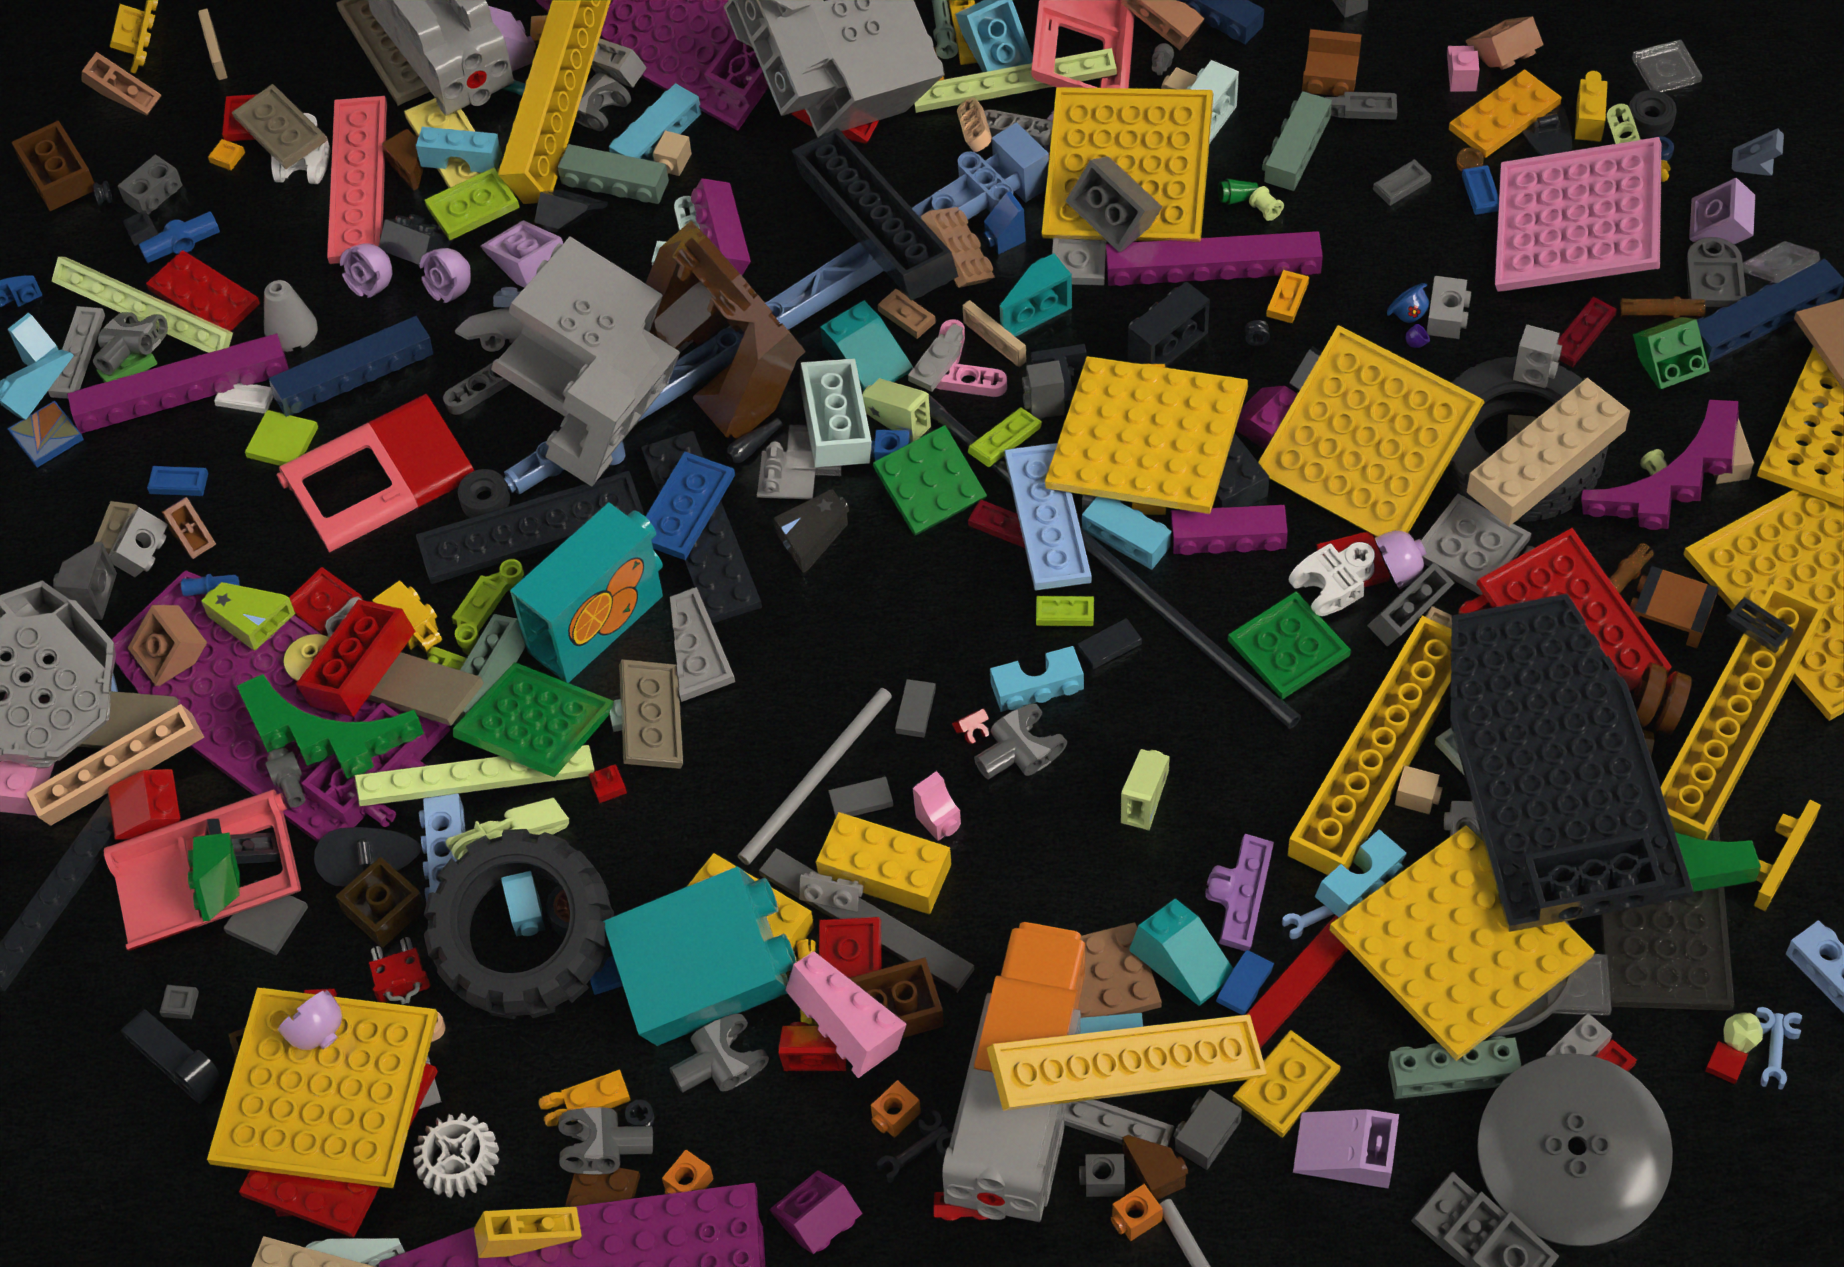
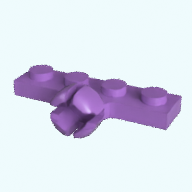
M1245 834L1242 838L1236 868L1229 869L1217 865L1209 875L1207 881L1208 889L1205 891L1207 899L1221 903L1226 908L1219 944L1243 951L1250 950L1274 842Z

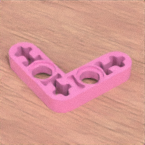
M958 320L945 321L940 328L939 335H946L953 324L963 327L964 338L960 342L962 343L960 349L961 356L965 340L964 325ZM959 356L936 386L937 389L998 397L1007 390V376L998 369L959 364ZM967 375L976 378L972 383H964L961 379ZM994 381H999L996 385H991Z

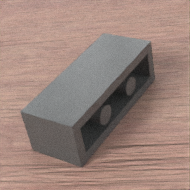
M1434 562L1367 626L1386 646L1390 645L1434 604L1454 582Z

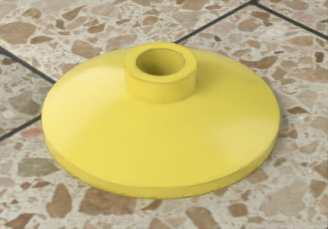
M312 634L294 641L284 656V666L289 676L298 681L330 637Z

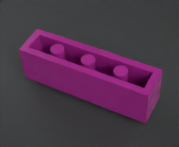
M701 179L691 194V202L694 204L696 212V222L699 224L700 230L742 276L751 261L731 185L727 182Z
M1285 505L1212 508L1210 514L1187 510H1172L1173 554L1191 555L1206 552L1217 554L1227 551L1248 552L1251 550L1275 551L1286 549L1287 524Z

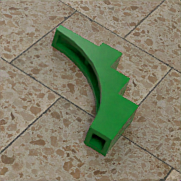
M264 674L237 685L241 698L267 752L282 748L295 740L307 766L323 761L326 757L335 754L347 779L355 775H361L373 768L372 757L384 754L390 749L405 742H411L424 734L414 709L391 718L370 722H342L323 719L305 713L291 705L272 688Z
M1675 832L1694 892L1756 881L1761 865L1752 840L1738 842L1710 841Z

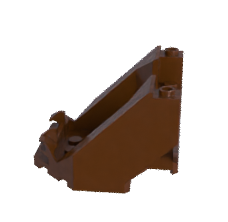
M690 221L659 248L646 281V285L663 295L650 333L675 349L680 348L686 341L689 343L691 340L700 346L727 322L736 332L742 330L745 333L733 362L693 397L695 402L727 438L732 435L737 440L751 432L776 410L797 359L806 351L783 323L779 324L780 322L772 314L771 309L710 239Z

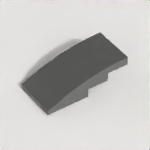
M1454 1172L1448 1174L1411 1220L1435 1243L1465 1267H1551L1559 1257L1511 1211L1504 1213L1483 1192L1478 1194L1474 1192Z

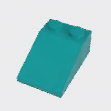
M1055 253L1045 258H1040L1032 264L1000 305V325L1015 337L1072 308V274Z
M865 300L821 326L823 347L835 360L855 359L860 386L863 391L869 385H873L879 378L895 382L913 369V366L880 316Z
M1177 899L1171 901L1138 926L1129 949L1130 952L1198 1006L1222 989L1233 971V967L1200 918Z

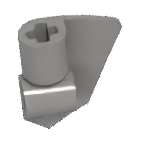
M505 307L470 316L455 332L467 340L480 338L481 345L486 351L495 352L504 346L505 339H508L509 343H513L521 334L523 325L520 320L509 313L510 308Z

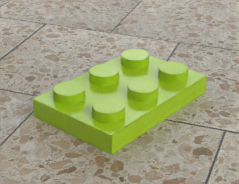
M491 168L425 199L426 207L449 240L519 208L518 200L506 183L499 177L495 168Z

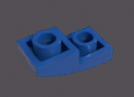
M18 276L0 280V307L15 300L19 307L42 296L34 276Z
M1246 950L1227 979L1216 1002L1244 1015L1256 999L1258 990L1271 973L1274 963Z

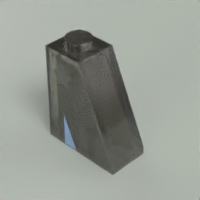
M833 489L774 517L776 534L802 573L809 570L848 525L847 512H849V507L843 497L839 498Z

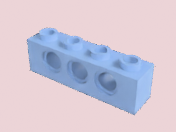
M458 793L424 798V810L419 811L421 827L426 830V836H421L422 850L424 854L427 853L428 861L423 862L425 879H429L430 887L425 888L426 903L428 894L431 892L435 893L441 880L437 877L451 858L455 862L457 861L446 846L445 841L452 836L465 832L464 809ZM442 827H447L443 831H438ZM443 853H449L444 857H439Z
M1818 920L1791 940L1786 955L1844 1013V945L1838 940L1832 929L1825 927ZM1821 955H1826L1832 960H1825Z

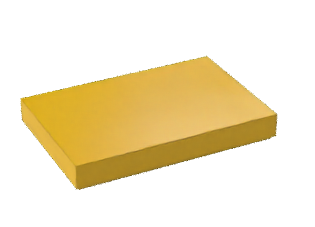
M1291 1030L1263 1061L1267 1075L1261 1078L1246 1080L1233 1095L1234 1102L1282 1138L1340 1071L1338 1064Z

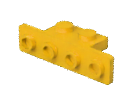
M146 0L144 11L122 4L119 5L110 47L134 54L131 73L136 74L138 65H144L147 52L143 51V47H148L151 33L147 32V28H152L155 15L151 14V10H156L158 0Z

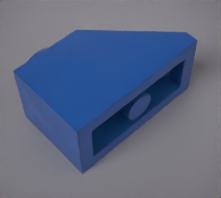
M1011 191L1003 196L984 220V241L988 247H993L998 254L1026 241L1024 209Z

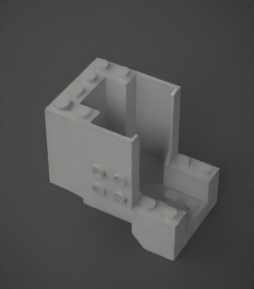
M728 0L724 5L737 40L753 47L781 116L805 109L817 137L836 128L844 131L904 113L945 75L942 62L937 58L932 38L927 34L914 0Z
M569 237L563 245L557 244L549 261H542L535 277L512 301L509 313L521 321L523 329L503 355L493 362L491 370L565 416L561 423L560 431L554 430L546 442V445L549 446L546 458L590 486H593L612 463L611 454L668 385L680 351L650 333L663 295L572 237Z

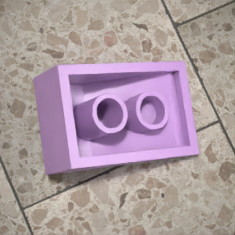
M523 220L482 244L481 247L516 284L525 288L535 277L542 261H549L554 248L559 243L563 245L561 237Z

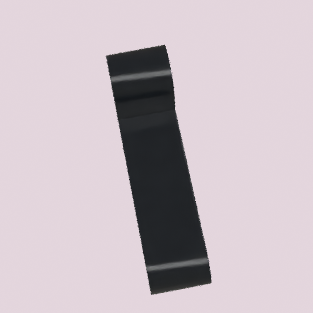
M142 1009L120 1030L135 1048L199 1104L223 1083V1079L215 1065L205 1054L198 1049L192 1051L147 1010Z

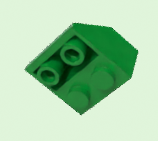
M1680 317L1633 334L1639 360L1658 389H1663L1710 372L1697 319Z
M230 832L193 837V850H188L190 868H193V871L188 872L189 888L196 891L193 893L195 910L201 911L203 922L210 921L240 896V873Z

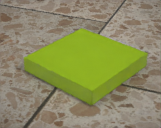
M267 410L245 454L247 458L282 466L305 454L318 429L317 422L291 415L286 417L283 413Z

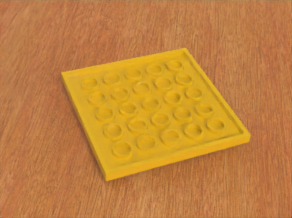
M1056 87L1042 237L1049 239L1106 240L1066 202V199L1089 161L1109 156L1162 206L1161 211L1150 228L1135 241L1177 240L1200 242L1213 108V90Z
M1338 325L1258 463L1269 475L1270 480L1359 528L1372 533L1376 537L1390 531L1409 533L1483 406L1484 400Z
M1087 356L1045 479L1046 489L1210 514L1247 392L1248 380Z
M1467 825L1330 925V931L1456 1061L1593 957L1595 952L1565 921L1509 932L1484 842Z
M257 988L207 1160L210 1165L393 1188L438 1017L436 1009L334 997L342 1013L341 1025L335 1032L338 1038L324 1050L320 1046L312 1050H301L285 1040L278 1031V1028L287 1017L290 1016L294 1020L293 1016L298 1012L297 1008L315 996V994Z

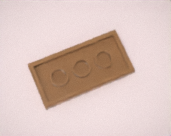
M1844 299L1797 311L1794 319L1844 389Z

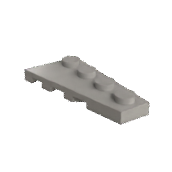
M697 587L671 596L670 602L681 702L734 683V675Z

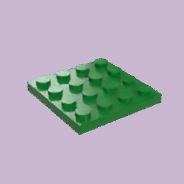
M514 662L453 728V737L555 778L609 716L610 710L614 706V701Z

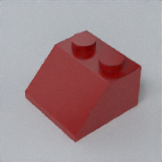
M172 769L142 770L108 787L115 839H132L180 821Z
M793 1022L790 1026L782 1027L779 1056L784 1071H846V1059H842L836 1052L837 1046L829 1036L824 1038L819 1032V1026H809L805 1022Z

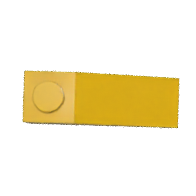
M577 1207L484 1211L474 1228L479 1258L513 1256L578 1240L582 1236Z

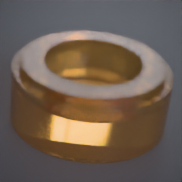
M1465 148L1458 153L1457 167L1462 171V169L1483 166L1484 156L1475 148Z

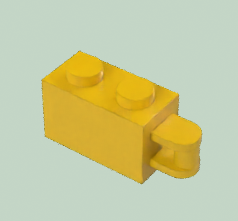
M1590 71L1586 74L1585 79L1580 81L1576 108L1575 139L1601 141L1606 118L1607 81H1601V74L1599 72Z
M399 580L373 599V603L403 609L416 631L406 644L410 649L418 645L424 652H427L431 647L442 641L440 634L437 632L438 628L435 622L437 615L429 604L423 605L420 602L419 595L411 586L407 588Z

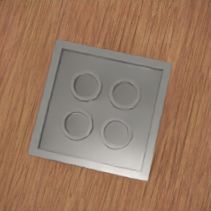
M1457 494L1421 540L1427 553L1422 558L1425 565L1431 566L1435 562L1450 579L1482 595V591L1476 584L1478 579L1516 559L1529 542L1531 533L1515 524L1507 526L1486 508Z

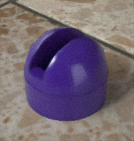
M1419 324L1414 325L1406 333L1405 339L1410 347L1420 348L1430 341L1428 333Z

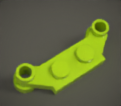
M508 559L500 565V572L487 577L481 575L451 617L453 624L457 625L455 630L456 641L462 647L465 654L470 655L479 640L478 632L505 593L522 580L524 572L518 560Z

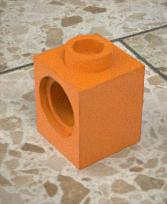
M898 1080L871 1104L873 1124L881 1132L885 1133L887 1131L894 1138L921 1113L920 1100ZM890 1108L901 1109V1111L895 1115L887 1113V1111Z
M688 1150L682 1153L662 1177L665 1194L706 1189L714 1179L711 1167ZM685 1177L693 1178L692 1182L687 1185L679 1184V1181Z
M1143 1184L1113 1203V1217L1111 1221L1120 1234L1125 1233L1129 1240L1132 1241L1162 1222L1163 1208L1146 1185ZM1132 1210H1138L1143 1215L1139 1218H1131L1127 1213Z

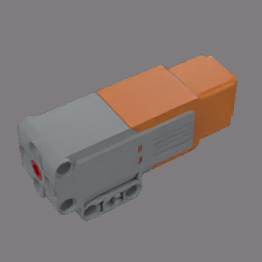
M368 0L371 13L434 95L439 108L445 116L470 104L474 106L483 105L489 100L492 93L514 83L506 42L502 33L492 21L491 12L486 0Z
M1022 922L1019 928L1012 929L1001 976H996L992 993H987L950 1146L945 1154L943 1164L945 1204L975 1209L982 1216L995 1220L1010 1216L1036 1222L1041 1221L1044 1206L1046 1207L1048 1204L1063 1138L1066 1103L1003 1111L987 1047L997 1043L1081 1033V1010H1078V1005L1085 978V942L1081 940V934L1076 931Z

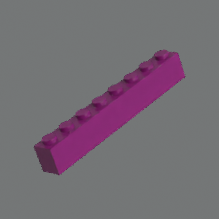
M1319 232L1216 237L1201 238L1200 242L1177 240L1133 242L1122 252H1118L1111 244H1106L1108 286L1281 276L1283 270L1305 275L1321 273L1322 267Z
M278 333L70 392L67 395L75 424L80 433H85L217 395V393H224L235 389L233 386L235 384L252 385L269 380L270 377L289 370Z

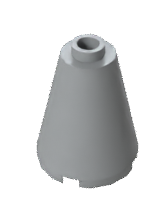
M282 280L271 282L264 291L265 337L278 333L283 351L286 352L293 351L292 348L300 345L301 348L306 347L314 340L318 331L315 316L289 283Z

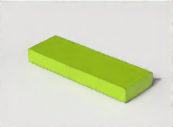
M1019 408L969 446L968 453L990 467L1005 456V450L1014 449L1041 428L1042 421L1023 408Z

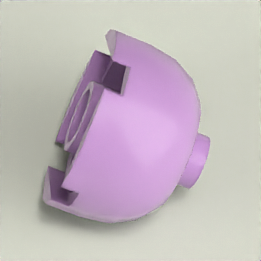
M369 243L358 244L346 249L341 255L340 266L344 265L346 273L342 274L349 288L357 295L363 296V294H366L367 298L388 286L392 277V265L388 255L378 246Z
M440 248L422 256L420 269L424 267L425 276L421 278L427 291L434 299L439 301L442 298L444 300L443 303H447L458 298L467 290L471 279L470 265L459 252L449 248Z
M1390 531L1375 538L1399 589L1411 584L1422 574L1424 569L1422 556L1427 553L1420 539L1414 541L1411 535L1404 531Z
M328 990L325 992L321 991L297 1008L298 1012L293 1016L294 1020L289 1016L278 1028V1031L285 1040L296 1048L312 1050L320 1046L324 1050L338 1038L335 1032L341 1025V1008Z

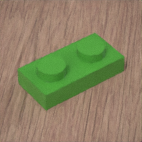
M131 353L111 375L104 374L98 369L97 372L105 383L147 371L157 365V362L152 353L147 355Z

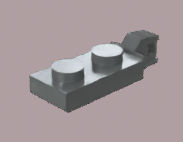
M1345 92L1342 96L1325 97L1332 100L1331 116L1395 120L1397 117L1395 93Z

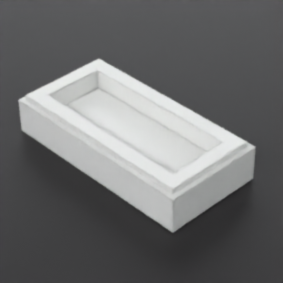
M239 383L233 385L235 389L224 393H217L214 400L216 406L266 413L273 399L271 387Z

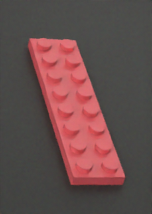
M385 96L334 101L328 235L329 264L340 263L342 253L352 246L369 243L379 247L383 230L385 154L382 143L386 141L387 101Z

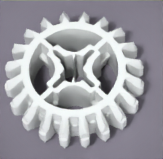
M461 1113L458 1120H454L453 1116L449 1114L447 1122L444 1123L437 1118V1127L433 1129L426 1126L425 1131L428 1136H418L420 1146L414 1147V1154L417 1157L414 1158L413 1163L415 1168L418 1169L416 1173L419 1179L424 1180L423 1183L426 1188L430 1189L433 1187L434 1192L438 1195L445 1190L447 1197L450 1198L455 1191H458L459 1195L464 1198L465 1189L468 1188L476 1193V1184L479 1182L486 1185L487 1179L485 1175H494L495 1170L492 1165L498 1164L499 1161L496 1155L499 1147L494 1142L496 1139L494 1133L488 1131L486 1123L482 1122L479 1124L478 1119L474 1116L467 1121L466 1116ZM479 1144V1156L473 1164L470 1157L475 1152L474 1148ZM440 1147L442 1154L437 1159L438 1163L432 1167L434 1154Z

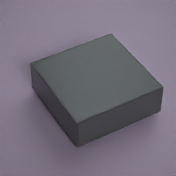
M167 985L160 1009L161 1016L192 1019L199 993L197 988Z

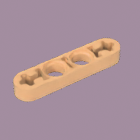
M975 97L969 98L958 107L957 113L965 141L973 152H978L988 146L992 136L983 107Z

